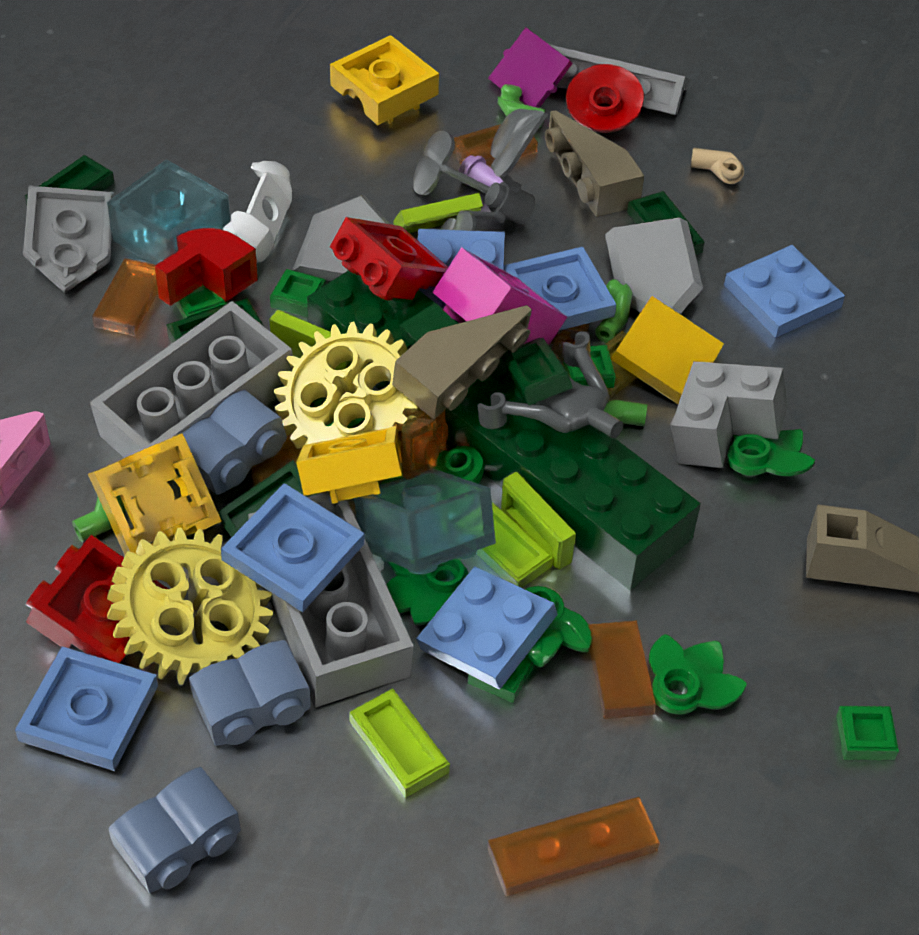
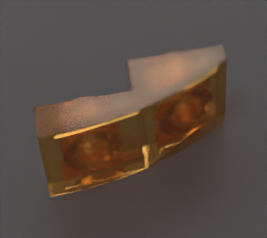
M422 409L416 410L404 422L402 426L403 478L413 479L437 466L438 455L446 450L449 431L445 420V410L434 420Z

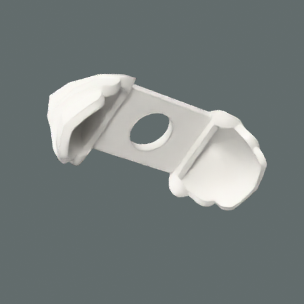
M276 161L252 163L251 170L260 178V181L246 213L242 211L234 212L231 215L232 221L223 228V230L235 234L256 249L257 263L264 261L272 251L276 236L292 202L290 172L284 165ZM264 198L271 204L273 210L272 220H269L263 211L262 201Z

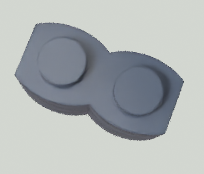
M246 390L238 391L226 398L213 411L210 417L196 422L183 433L206 486L216 495L239 485L245 479L252 466L274 457L287 439L281 417Z
M286 640L261 645L248 651L238 659L214 663L189 677L193 698L215 746L241 744L253 737L255 732L263 726L291 724L301 718L304 712L311 708L309 686Z
M202 767L195 768L181 775L161 790L156 797L150 798L131 808L108 828L114 847L149 893L157 891L162 887L170 889L180 884L188 876L191 866L196 861L209 855L210 857H217L223 854L234 844L237 834L241 831L238 812Z

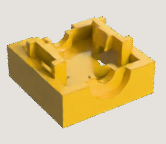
M392 35L330 64L331 86L342 96L348 94L353 99L359 97L363 104L365 115L377 125L386 121L390 124L393 122L394 117L412 108L415 110L420 109L421 103L439 94V73Z
M394 426L303 445L296 462L303 494L306 496L329 491L332 504L361 496L381 494L380 480L402 476L401 463H403V455L397 427Z
M183 433L88 474L124 555L127 551L136 554L138 544L142 539L153 545L159 531H162L170 541H173L177 528H182L185 535L189 536L196 533L198 529L204 530L222 522ZM174 469L179 470L181 477L177 476ZM174 479L181 491V496L176 499L173 489L167 483ZM188 495H190L191 500H192V501H190V502L188 501V499H187V497H186V496H188ZM117 496H120L133 524L131 529L116 498Z

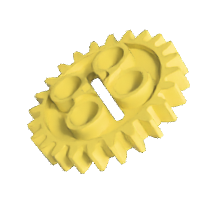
M355 322L350 323L345 334H341L339 328L334 324L331 328V337L327 339L318 331L314 332L316 344L311 347L306 343L300 342L299 347L303 353L301 358L295 356H287L286 358L292 371H281L278 373L281 382L285 386L274 389L279 402H282L275 406V411L281 419H284L282 423L286 435H291L290 439L297 449L302 448L306 444L394 426L397 427V432L413 433L414 429L408 417L422 416L421 409L392 385L395 361L407 351L405 342L401 339L394 343L392 334L388 329L377 338V332L373 324H369L363 334L359 333ZM352 361L348 368L335 370L340 363ZM379 382H390L385 389L379 391L372 390ZM322 397L327 398L322 405L310 407L314 400ZM365 418L360 426L347 428L352 420Z
M177 528L173 541H170L162 531H159L153 545L144 539L140 540L136 554L127 551L121 564L123 567H117L112 578V582L115 584L111 585L107 595V600L113 602L107 617L111 620L120 621L115 627L113 636L114 638H130L124 650L126 655L137 651L144 654L139 665L141 669L148 667L152 662L159 664L158 678L161 680L171 669L176 671L178 683L183 685L189 673L195 674L199 670L217 662L238 659L248 651L259 647V643H263L269 633V629L265 625L269 623L273 611L265 606H267L271 599L272 593L258 590L261 588V585L221 560L222 535L220 534L211 543L204 541L202 529H198L193 540L187 539L182 528ZM183 567L187 568L190 579L189 582L188 578L186 580V574L184 572ZM202 577H211L215 579L219 583V585H211L205 582V580ZM153 580H162L171 589H162L156 586ZM188 591V600H184ZM194 610H198L197 613H196V615H195V618H194V617H193ZM210 621L223 623L229 631L216 629ZM170 625L176 628L180 635H169L160 626ZM192 630L195 631L200 645L194 643Z

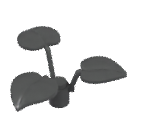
M517 109L508 114L504 119L491 146V155L495 158L491 168L494 174L504 182L500 184L495 182L490 187L446 165L455 149V141L450 133L440 130L429 138L424 149V157L420 159L414 172V191L422 196L428 195L435 189L442 172L486 193L485 204L489 206L491 211L461 210L456 219H447L440 230L476 231V219L495 220L500 223L508 219L518 225L524 224L529 219L535 206V197L521 190L522 185L514 181L508 174L519 161L541 124L549 116L547 113L539 110Z

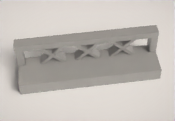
M550 45L573 63L556 87L568 89L572 79L588 67L599 64L617 65L633 73L641 83L644 92L643 108L677 116L683 91H687L690 80L687 77Z

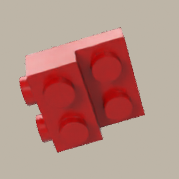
M345 217L330 245L336 258L342 260L341 264L347 270L361 276L363 282L369 285L372 293L387 301H392L393 298L413 300L419 288L428 289L429 286L436 287L448 269L446 264L402 226Z
M93 535L89 536L80 549L72 544L55 566V569L60 572L51 584L43 580L27 600L26 605L32 610L26 623L61 647L70 648L74 645L86 654L120 664L126 657L124 650L130 638H114L113 632L120 621L108 619L107 614L113 602L107 600V595L111 585L115 584L112 582V578L116 568L123 567L121 564L124 557ZM153 580L156 586L162 589H169L157 580Z

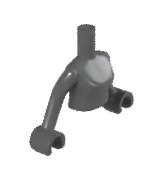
M578 332L575 335V345L568 342L563 343V358L567 365L580 368L589 386L582 385L570 378L573 388L539 401L536 404L528 406L525 403L506 401L502 393L496 392L491 395V406H486L482 403L477 405L479 422L487 429L502 427L507 421V414L539 420L562 433L574 432L589 424L609 437L616 438L623 429L622 421L603 411L607 403H609V393L591 359L590 337L586 332Z

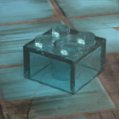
M167 159L107 202L113 240L154 266L178 251L176 236L201 228L223 230L230 223L228 195Z
M433 468L380 485L381 494L354 498L357 523L361 531L365 533L364 538L371 553L380 557L382 561L395 563L408 569L413 574L433 572L441 563L452 559L474 557L477 554V550L496 544L490 488Z

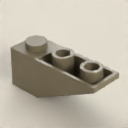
M556 110L550 112L549 129L545 131L546 145L551 153L554 152L558 157L565 176L570 177L576 185L581 201L589 205L596 217L627 210L629 201L641 198L644 174L626 149Z
M525 305L427 332L395 361L392 385L433 420L446 408L450 411L454 410L464 400L468 393V388L477 379L484 381L495 371L500 362L499 359L508 350L512 353L516 352L525 343L530 335V330L527 328L532 309Z
M817 504L807 537L806 578L919 592V537L865 510Z

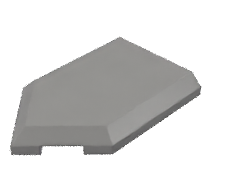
M29 186L23 256L64 293L110 262L113 192Z
M365 195L314 214L293 271L323 278L331 282L348 271L341 264L342 260L337 259L330 248L345 217L386 224L390 223Z
M673 218L614 227L605 234L613 277L623 285L627 283L632 290L631 312H641L650 297L653 296L681 315L690 303H694L703 292L688 221L682 218Z

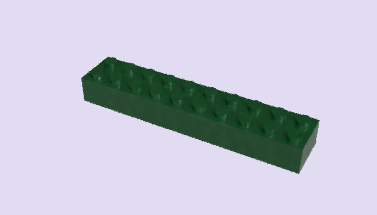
M348 270L307 296L308 322L330 332L332 325L336 324L341 334L347 333L351 322H355L361 334H363L369 324H373L377 332V338L388 329L392 334L394 343L402 339L408 350L411 345L400 335V324L435 302L419 290L413 300L393 298L392 301L384 300L370 291L369 285L363 282L361 276ZM501 357L495 371L484 381L477 379L468 388V393L464 400L454 410L450 411L446 408L434 420L432 419L431 432L451 448L470 446L478 450L485 464L483 473L501 488L503 487L504 478L518 472L576 533L574 546L631 591L693 539L701 503L617 439L609 437L589 424L574 432L562 433L539 420L507 414V421L502 427L496 429L483 427L479 422L477 405L482 403L486 406H491V395L493 393H502L506 401L527 404L507 372ZM382 381L377 383L375 387L381 390L387 387L390 382Z

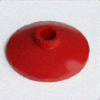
M599 64L582 70L572 79L566 93L567 109L571 117L588 129L600 133L615 132L629 126L639 116L644 102L643 88L637 77L627 69L612 64ZM602 103H607L611 106L602 107L599 105Z

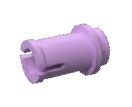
M470 155L460 165L459 172L489 187L495 182L499 184L504 182L494 174L491 167L486 165V160L482 156L475 157Z

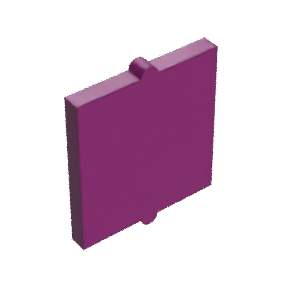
M525 27L511 48L503 52L504 57L488 79L501 89L505 84L519 86L522 89L520 101L524 105L540 108L551 92L555 93L557 91V84L573 63Z

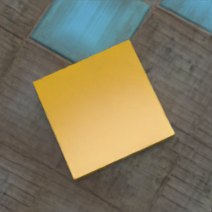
M651 296L612 355L611 360L676 404H679L693 361L713 363L724 343Z

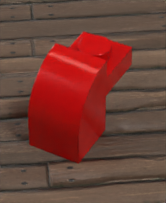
M215 228L190 230L176 236L178 251L155 265L159 298L169 306H172L202 285L227 302L258 281L256 249L235 234Z

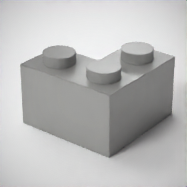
M693 361L671 423L678 464L723 468L733 435L756 434L764 438L778 439L788 408L783 368Z

